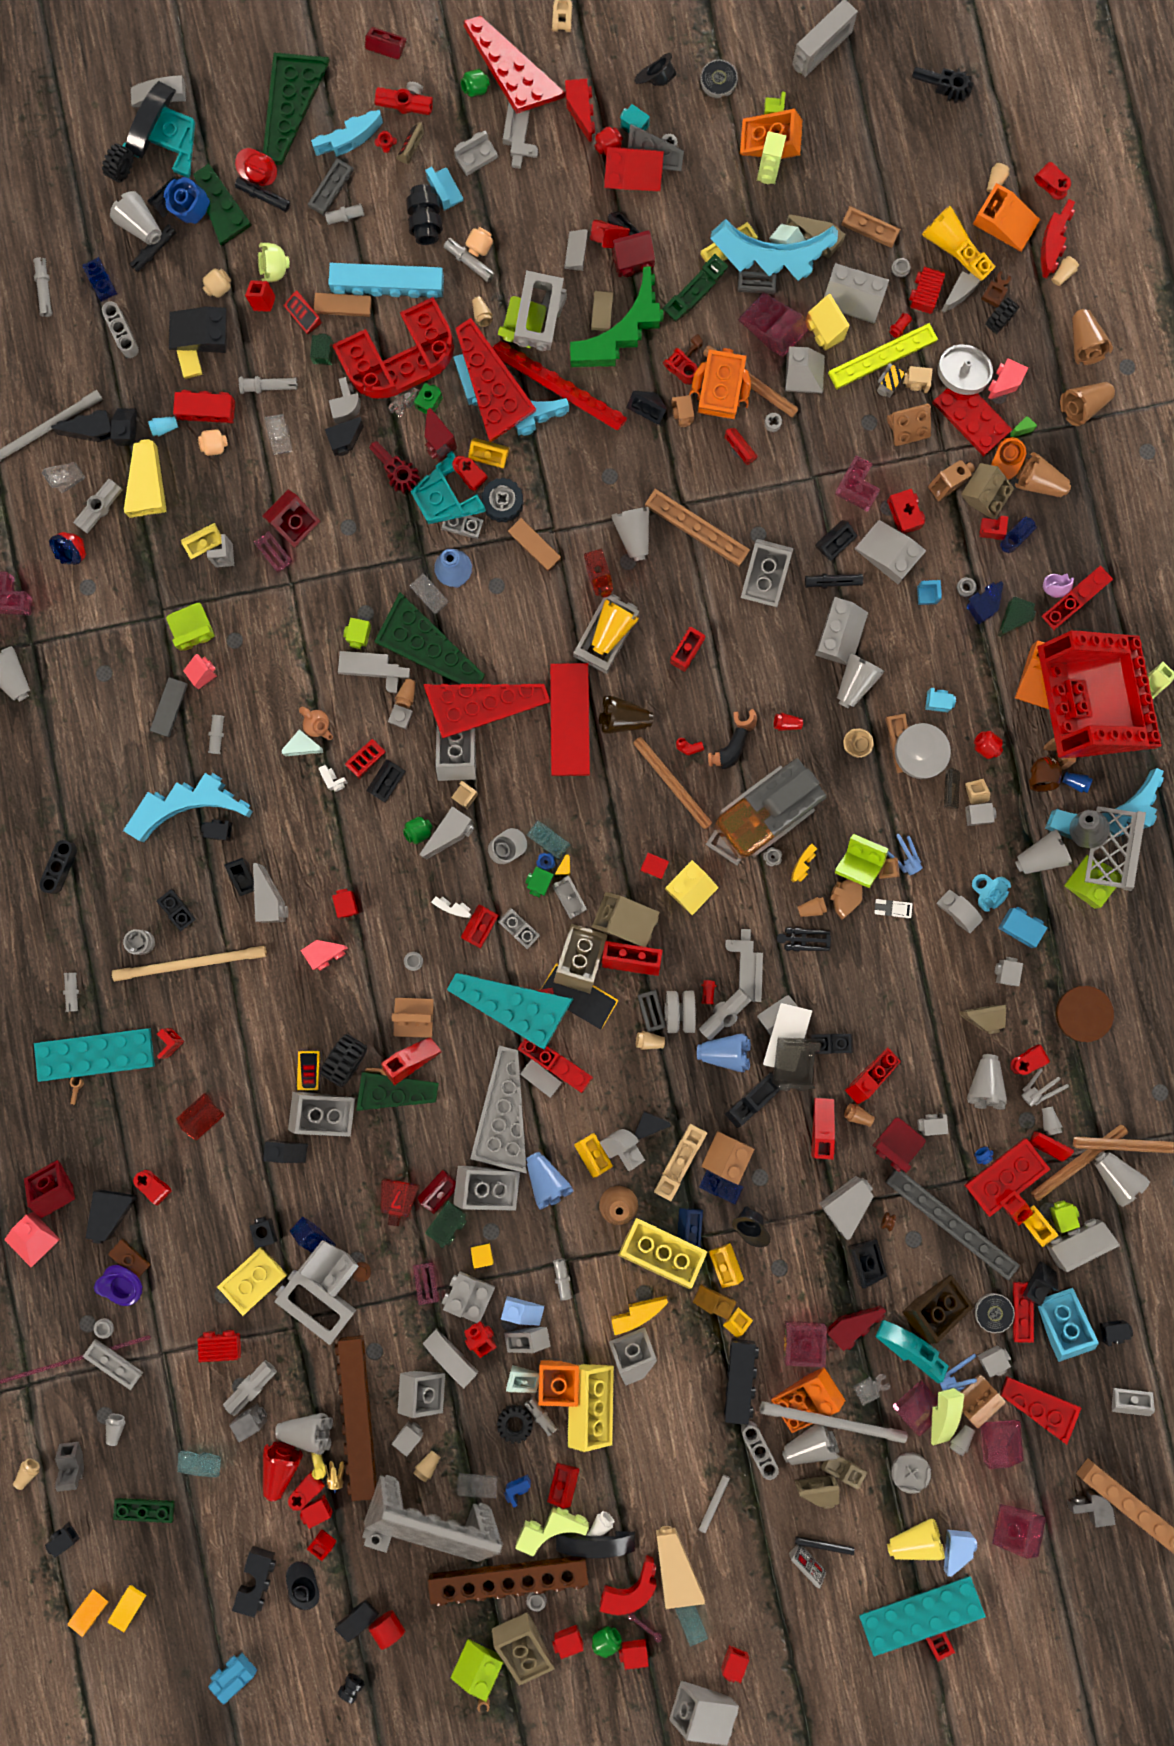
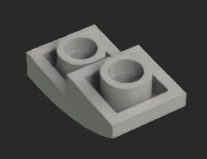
M469 515L443 521L441 529L478 539L483 520Z
M512 908L498 921L526 949L540 936Z

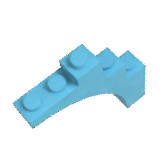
M727 219L719 224L711 233V240L740 272L744 268H750L755 260L768 276L778 273L783 268V265H785L798 281L802 277L806 278L811 274L813 269L812 259H818L822 251L827 247L831 248L838 239V230L832 226L820 235L797 243L774 244L762 242L742 233Z
M463 354L454 356L455 365L468 405H478ZM567 398L555 401H531L536 408V412L515 425L518 436L529 435L536 430L535 422L543 423L551 417L566 415L569 412Z
M1158 768L1151 770L1136 794L1115 809L1146 812L1143 829L1152 826L1157 818V815H1155L1157 809L1150 805H1153L1157 795L1155 792L1157 787L1159 788L1163 782L1164 777L1162 775L1164 771ZM1055 809L1051 812L1045 829L1050 831L1057 829L1060 835L1072 840L1070 823L1077 814ZM1101 813L1106 817L1108 822L1112 820V817L1109 815V813ZM1122 816L1118 821L1125 828L1128 826L1127 822L1131 823V817ZM1115 821L1109 825L1112 836L1121 831Z
M205 773L195 789L185 782L182 785L176 782L165 801V797L161 794L147 792L123 831L135 839L145 842L150 834L165 820L192 808L222 807L237 811L247 817H250L253 811L249 809L250 804L241 799L239 802L234 800L232 793L225 789L223 790L225 785L221 783L222 778L214 773L211 776Z

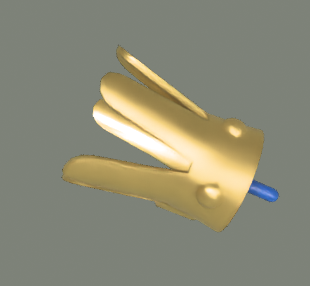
M332 1461L329 1462V1474L325 1465L327 1488L333 1489L334 1493H336V1489L343 1487L342 1477L345 1468L343 1461L340 1463L338 1475H336V1468H334Z

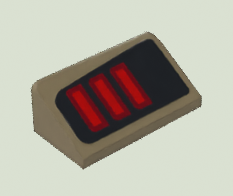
M421 122L411 127L396 156L397 160L407 165L424 135Z

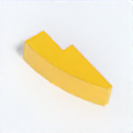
M662 1296L628 1304L630 1312L611 1316L614 1334L618 1335L628 1332L649 1321L668 1303L667 1297Z

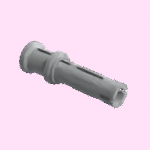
M255 376V378L243 379V377H239L240 394H244V392H256L258 394L262 390H297V378L261 379V377Z

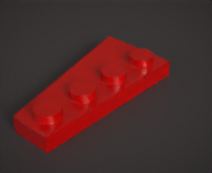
M1006 1376L1000 1395L1067 1445L1081 1407Z

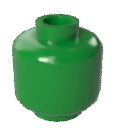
M481 69L465 72L463 78H461L462 91L469 97L484 95L490 84L488 75L484 74Z
M418 816L405 823L403 834L409 843L420 844L431 837L433 827L428 819L425 820Z
M605 1626L593 1635L592 1649L596 1655H600L603 1658L610 1657L621 1647L622 1638L616 1628Z

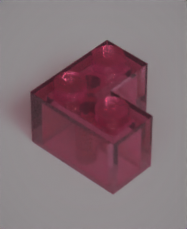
M856 455L835 495L867 512L880 491L876 486L864 481L872 463Z
M0 571V614L31 615L32 596L25 591H14V577L8 572Z

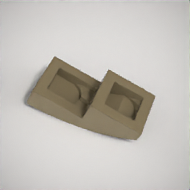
M595 291L591 330H610L613 292Z
M842 1456L835 1460L824 1461L821 1466L823 1471L858 1490L867 1474L866 1470Z

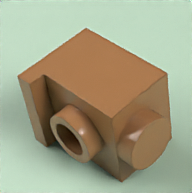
M691 395L672 398L674 419H678V425L680 427L691 425L694 422Z

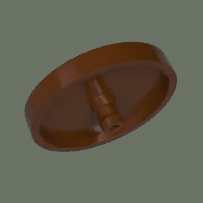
M1091 986L1071 988L1061 996L1056 1007V1020L1061 1031L1069 1038L1079 1042H1092L1102 1038L1110 1030L1114 1019V1010L1110 999L1101 990Z

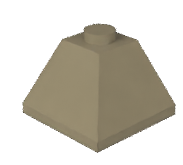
M991 1005L959 1011L961 1017L981 1031H988V1034L999 1033L1001 1028H1005L1006 1005Z
M833 1475L794 1480L799 1495L815 1505L829 1509L839 1504V1485Z

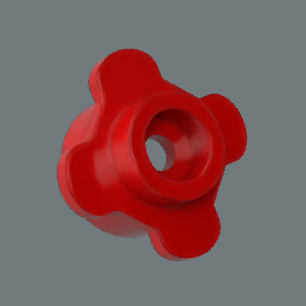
M382 131L374 143L377 147L382 148L384 153H388L390 148L396 145L397 140L388 131Z

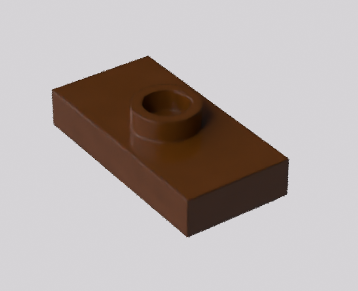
M121 1239L108 1253L114 1261L133 1272L138 1278L151 1266L124 1239Z

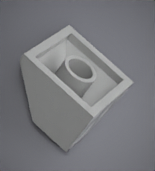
M789 346L786 362L785 391L823 393L825 355L808 347Z
M645 1327L609 1341L625 1386L643 1379L657 1362Z

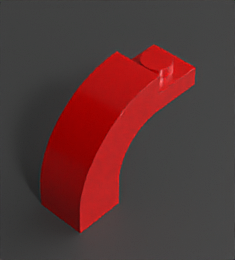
M645 1556L640 1577L633 1586L626 1589L604 1586L599 1604L600 1612L611 1615H625L637 1611L649 1601L656 1588L654 1575L657 1565H654L653 1557Z

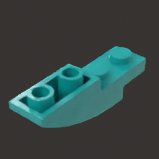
M883 1320L875 1337L902 1360L909 1359L936 1383L943 1382L949 1366L938 1357L940 1352L913 1333Z

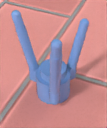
M897 834L896 836L908 857L903 861L905 865L898 860L899 867L903 873L908 872L911 876L923 868L920 864L921 860L917 855L911 837L907 836V840L913 856L910 854L900 834ZM888 851L887 856L889 858H896Z
M976 1354L971 1355L946 1372L943 1382L940 1383L942 1391L955 1388L960 1392L965 1388L961 1386L977 1382V1379H971L957 1383L954 1376L950 1377V1375L976 1358Z

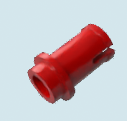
M902 313L897 322L890 326V334L895 338L902 336L903 331L912 321L911 316L907 313Z
M704 980L703 984H701L703 986L701 1003L714 1004V989L717 985H715V981Z

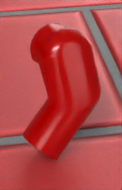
M679 738L676 741V748L686 755H692L704 750L701 741L695 744L685 741V738Z

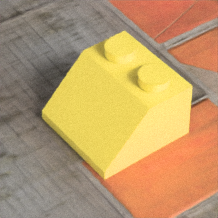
M828 294L813 307L806 317L808 329L814 332L817 344L820 347L822 346L824 351L842 342L850 326L831 294Z
M692 860L671 881L665 890L693 915L718 889V886Z

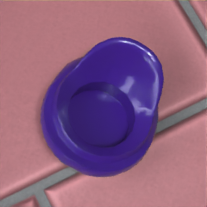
M111 1265L95 1282L94 1291L118 1305L130 1306L139 1300L142 1294V1284L139 1278L130 1270L120 1265Z

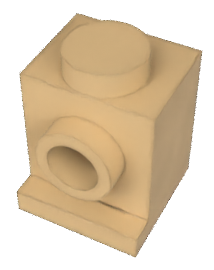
M910 366L903 377L902 384H905V388H910L913 391L924 389L923 393H928L931 387L932 368Z

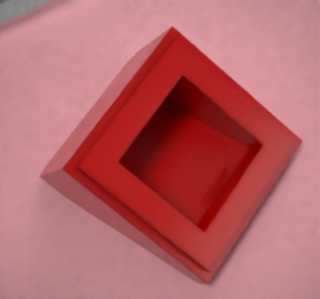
M320 1530L307 1550L323 1561L336 1544V1540L324 1530Z

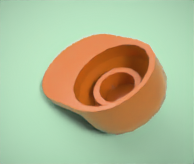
M1010 437L1004 439L998 446L991 465L998 466L1008 480L1018 474L1025 460L1026 447L1024 443L1018 438Z

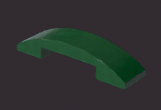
M714 254L702 266V270L662 309L677 322L711 290L728 269V265Z

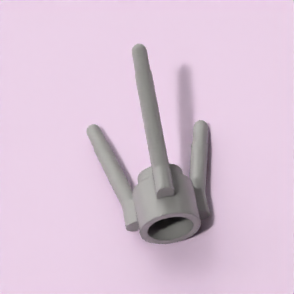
M1039 1068L1027 1086L1022 1089L1024 1093L1021 1096L1030 1107L1037 1106L1040 1102L1065 1090L1069 1085L1066 1084L1042 1096V1093L1060 1081V1077H1057L1039 1091L1035 1087L1031 1089L1043 1071V1068Z

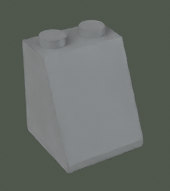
M857 1176L853 1177L819 1203L846 1240L852 1237L874 1197L871 1193L873 1188L868 1181Z
M681 1681L669 1720L687 1741L728 1745L739 1706L728 1695Z

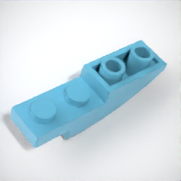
M380 110L369 111L359 117H351L344 121L346 129H337L333 133L319 135L312 139L311 142L316 156L334 150L337 157L363 144L382 125L383 121Z

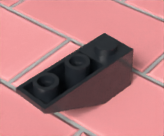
M96 410L90 415H79L73 420L59 421L52 425L51 428L57 435L99 443L111 439L112 419L106 410Z

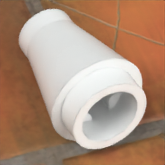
M604 1511L601 1514H597L587 1536H603L613 1528L614 1519L612 1516Z

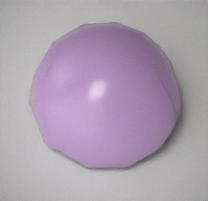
M1050 574L1044 579L1043 589L1051 597L1062 598L1072 590L1074 578L1070 580L1068 574L1062 576Z

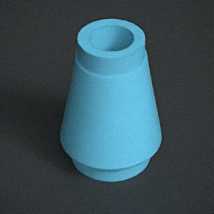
M175 416L152 418L151 421H148L153 436L157 435L159 437L174 428H178Z

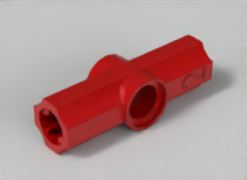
M378 87L375 93V105L397 109L402 114L414 112L430 115L433 98L412 94L405 88L396 91Z

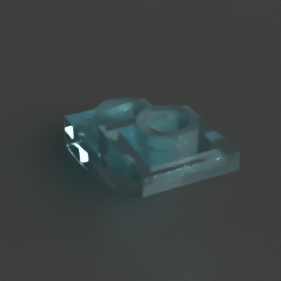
M538 820L526 835L557 859H560L571 845Z
M183 1450L179 1452L177 1472L202 1477H218L221 1457L206 1452L199 1455Z

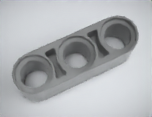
M106 302L102 306V313L118 348L125 357H135L138 354L139 348L124 314L116 303ZM112 311H116L114 315L109 316ZM124 327L121 332H117L119 328ZM127 344H131L130 348L124 349Z
M749 1421V1425L743 1424L741 1427L742 1436L762 1476L767 1480L776 1478L779 1472L778 1466L757 1424L753 1421ZM750 1428L756 1430L753 1436H747L746 1431ZM759 1446L765 1448L762 1454L755 1453V1449ZM768 1464L774 1466L770 1472L764 1471V1467Z

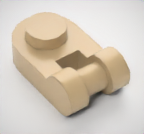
M555 0L552 31L565 30V32H571L572 2L571 0ZM559 18H566V22L559 21Z

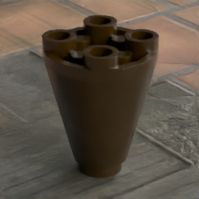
M615 696L603 697L602 705L604 709L603 713L599 714L598 722L602 724L601 730L605 734L646 729L652 726L653 713L647 709Z

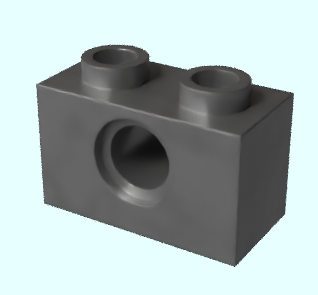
M257 1403L236 1416L229 1426L239 1443L263 1427L267 1421L266 1411L263 1407H259Z

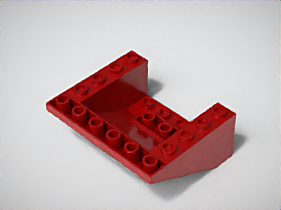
M1071 630L1037 646L1058 758L1087 757L1155 749L1162 746L1140 636Z

